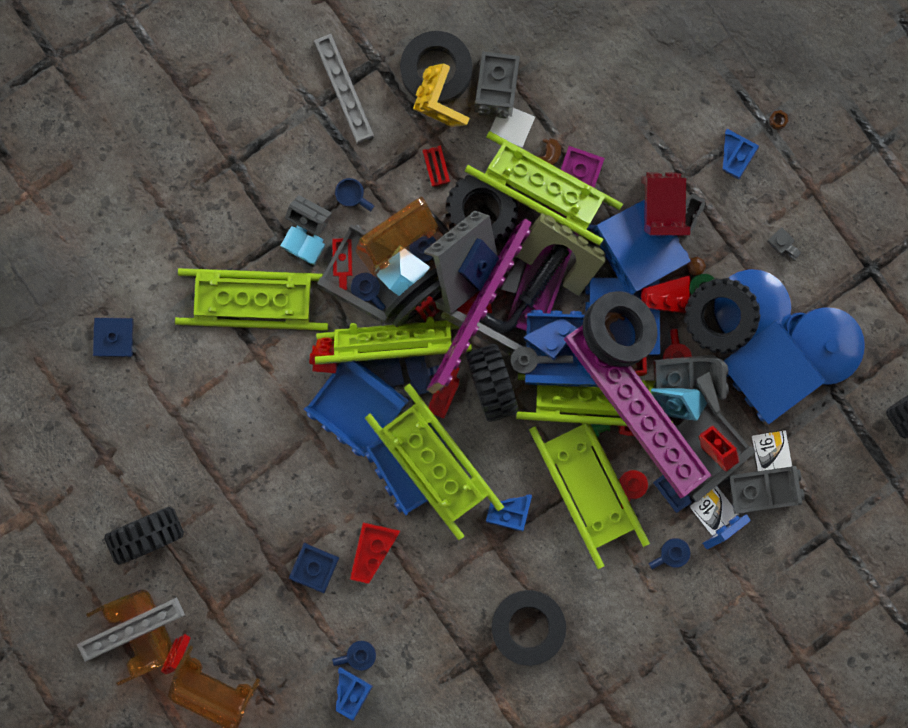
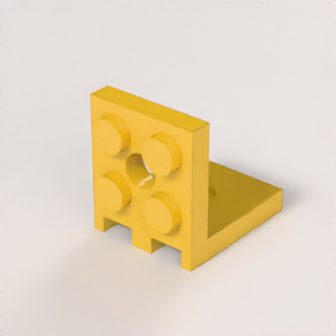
M443 63L426 68L423 73L424 80L422 85L416 92L417 99L413 109L450 127L467 125L469 117L438 103L450 66Z

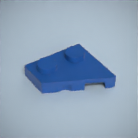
M726 129L723 171L740 179L759 149V145Z
M560 318L527 334L524 340L555 361L567 345L564 338L577 328L563 318Z
M529 494L519 498L500 501L504 506L500 511H497L494 505L490 503L486 523L523 532L532 495Z
M747 514L742 517L736 515L728 521L729 525H723L715 531L716 534L702 544L706 549H709L727 540L750 522V518Z
M340 667L338 669L339 685L337 686L338 700L336 701V711L354 721L373 686Z

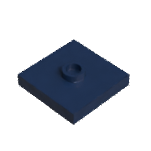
M477 238L458 272L476 290L481 291L499 257L483 240Z
M94 318L93 356L132 357L134 319Z
M399 358L360 361L391 387L404 384Z
M303 543L288 579L325 593L340 557Z

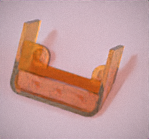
M422 196L417 198L359 239L355 251L372 275H375L379 268L382 271L390 265L389 261L393 256L419 238L425 236L430 238L437 233L438 225L427 202Z
M141 589L102 605L87 613L86 616L88 618L103 612L108 622L116 623L120 621L123 623L156 606L150 593ZM161 626L129 641L135 657L131 658L127 663L130 676L116 682L117 686L164 665L173 645L165 626Z
M190 645L175 669L168 692L169 699L224 728H238L256 693L260 680L256 679L252 687L248 684H239L235 689L203 673L201 662L196 658L190 657L193 646Z

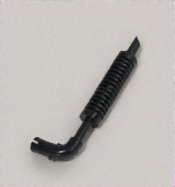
M559 244L553 246V250L544 259L542 266L535 273L536 275L529 281L530 285L527 284V288L522 292L523 294L518 297L521 303L511 317H508L504 322L501 319L497 320L487 313L480 322L498 333L512 331L517 326V321L527 306L533 308L535 302L541 296V292H544L543 289H546L545 286H548L547 283H550L554 274L559 270L558 267H561L560 264H563V261L569 255V251L566 250L568 247Z

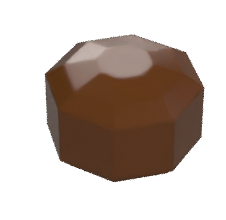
M782 110L774 111L769 118L770 126L775 130L783 129L789 121L788 115Z
M694 257L690 259L686 268L689 274L697 276L703 273L706 266L703 259Z

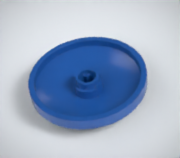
M744 270L729 277L730 280H738L742 285L748 286L751 293L755 294L757 303H759L761 316L757 331L752 339L776 320L785 329V322L791 315V301L785 286L775 276L761 270ZM728 298L714 299V316L717 325L723 333L733 331L739 325L741 319L738 305Z
M826 307L811 310L799 318L790 333L792 339L825 379L823 384H835L847 379L857 370L862 361L865 348L862 330L852 316L840 309Z

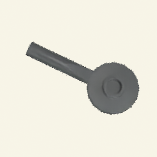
M525 346L517 348L511 356L512 367L517 372L523 374L532 372L537 364L573 363V355L558 356L554 361L548 356H537L533 349Z

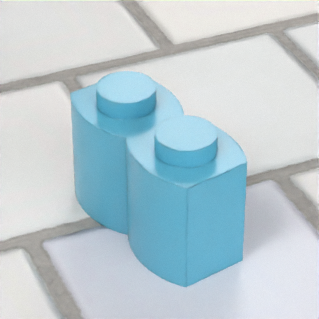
M298 225L296 228L291 226L280 245L281 248L315 266L325 248V244L322 243L324 240L316 235H313V237L307 235V230Z

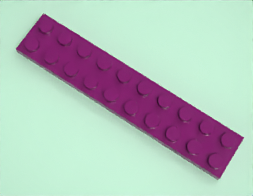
M569 146L561 170L595 188L605 158ZM547 206L548 209L563 216L564 218H567V216ZM555 244L545 247L531 265L527 264L508 317H511L521 302L518 300V297L523 294L522 292L527 288V284L530 285L529 281L536 275L535 273L538 272L537 270L540 269L539 267L542 266V262L551 253L550 251L553 250L552 248ZM566 249L569 251V255L565 258L563 264H560L561 267H558L559 270L554 274L550 283H547L548 286H545L546 289H543L544 292H541V296H539L533 308L527 306L517 321L518 324L515 328L527 332V313H531V310H542L543 313H551L572 253L571 249Z
M524 219L515 227L509 236L495 267L476 297L427 388L429 392L434 394L438 390L441 391L444 386L447 387L452 379L451 372L453 369L456 370L461 362L459 357L470 346L468 340L471 336L474 337L478 331V322L486 316L488 312L486 307L494 301L497 295L494 292L497 287H501L505 280L503 275L511 269L514 263L511 260L519 254L522 249L521 242L526 240L531 232L529 227L532 222Z
M583 325L564 338V341L680 498L685 497L711 476L631 366L615 367L595 356L585 341Z

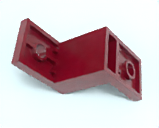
M646 172V176H641V184L645 185L644 232L649 235H690L691 227L685 225L686 178L681 177V174L676 172H665V176L658 172Z

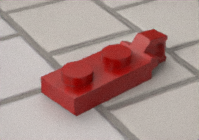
M344 238L332 239L333 256ZM351 239L346 241L348 242V272H337V259L333 264V276H339V287L347 290V276H352ZM341 253L339 255V260L344 261L346 259V255Z
M459 367L451 372L452 379L448 386H444L441 391L435 392L429 402L428 408L434 415L440 418H445L459 386L460 379L456 377L460 369Z

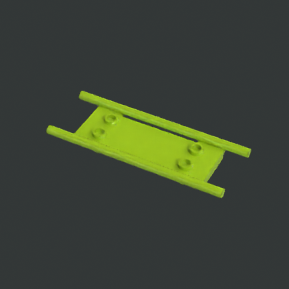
M489 131L486 138L501 145V148L492 160L486 173L484 174L470 165H467L464 172L535 211L553 217L557 223L567 226L572 231L600 246L603 238L588 231L589 224L602 202L619 211L623 203ZM506 183L516 188L517 190L527 194L528 196L538 200L539 202L547 205L548 207L558 211L559 213L567 216V218H564L563 216L553 212L552 210L544 207L543 205L533 201L532 199L506 186Z
M178 268V276L196 277L194 318L176 317L175 325L328 331V323L309 322L311 281H319L323 274ZM218 317L286 319V321L218 319Z
M428 317L426 322L403 324L399 327L385 325L357 328V324L351 323L349 329L316 333L317 340L324 337L334 339V355L315 357V364L446 354L451 346L450 330L460 329V327L447 320L434 321L433 317ZM471 344L466 352H472Z
M518 372V380H525V374ZM641 380L651 393V389L654 388V381ZM537 385L536 413H516V419L627 426L622 418L560 414V412L620 416L599 387Z
M408 384L404 389L415 402L412 407L384 428L378 424L371 413L365 419L455 537L460 540L464 537V534L454 523L456 519L481 502L485 497L491 501L497 511L502 510L504 506L411 384ZM428 423H431V425L435 428V430L438 432L441 438L445 441V443L448 445V447L451 449L454 455L458 458V460L461 462L464 468L471 475V479L465 473V471L462 469V467L452 456V454L442 443V441L439 439V437L432 430Z
M577 413V415L586 416V414ZM582 423L581 426L546 443L543 442L536 426L529 429L597 569L605 565L596 548L632 530H635L643 547L650 544L591 424ZM591 446L594 447V449H595V451H596V453H597V455H598V457H599V459H600V461H601V463H602V465H603V467H604V469H605V471H606V473H607V475H608V477H609V479H610V481H611V483H612V485H613V487H614V490H615V492H616V494H617V496H618V498H619V500H620V502H621V504H622V506H623V509L621 508V506H620V504H619V502H618V500H617V498H616V496H615V494H614V492H613V490H612V488H611V486H610V484H609V482H608V480H607V478H606V476H605V474H604V472H603V470H602V468H601V466H600V464H599V462H598V460H597V458H596V456H595V454H594V452H593ZM555 464L557 465V467H558V469H559V471H560V473H561V475H562V477H563V479H564V481H565V484H566V486H567V488H568V490H569V492H570V494H571V496H572V498H573V500H574V502H575V504H576V506H577V508H578V510H579V512H580V514H581V516H582V518H583V520H584V522H585V524H586L587 527H585V525H584V523H583V521H582V519H581V517H580V515H579V513H578V511H577V509H576V507H575V505H574V503H573V501H572V499H571V497H570V495H569V493H568V491H567V489H566V487H565V484H564V482H563V480H562V478H561V476H560V474H559V472H558V470H557Z

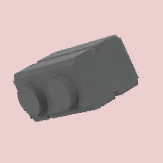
M298 195L290 203L285 219L319 236L327 227L332 213Z

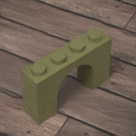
M541 213L530 228L531 232L527 239L521 242L522 249L516 257L531 265L540 252L549 245L561 244L568 247L575 254L576 263L564 277L563 286L579 296L604 264L606 254L600 247H594L588 243L584 237L572 233L571 229L567 226L558 224L553 217Z

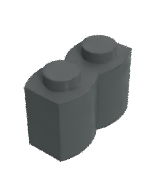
M691 194L686 200L685 225L691 227L690 233L695 228L697 217L703 211L705 199Z

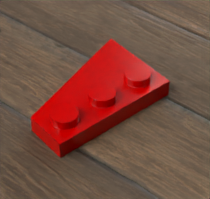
M690 275L642 288L641 300L652 310L686 314L685 308L689 301Z
M363 522L350 580L369 584L401 531Z

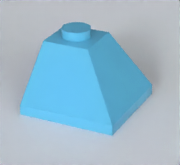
M399 244L377 276L391 291L400 296L412 284L424 276L430 266Z
M651 389L655 400L668 417L697 421L707 405L703 394L697 389Z

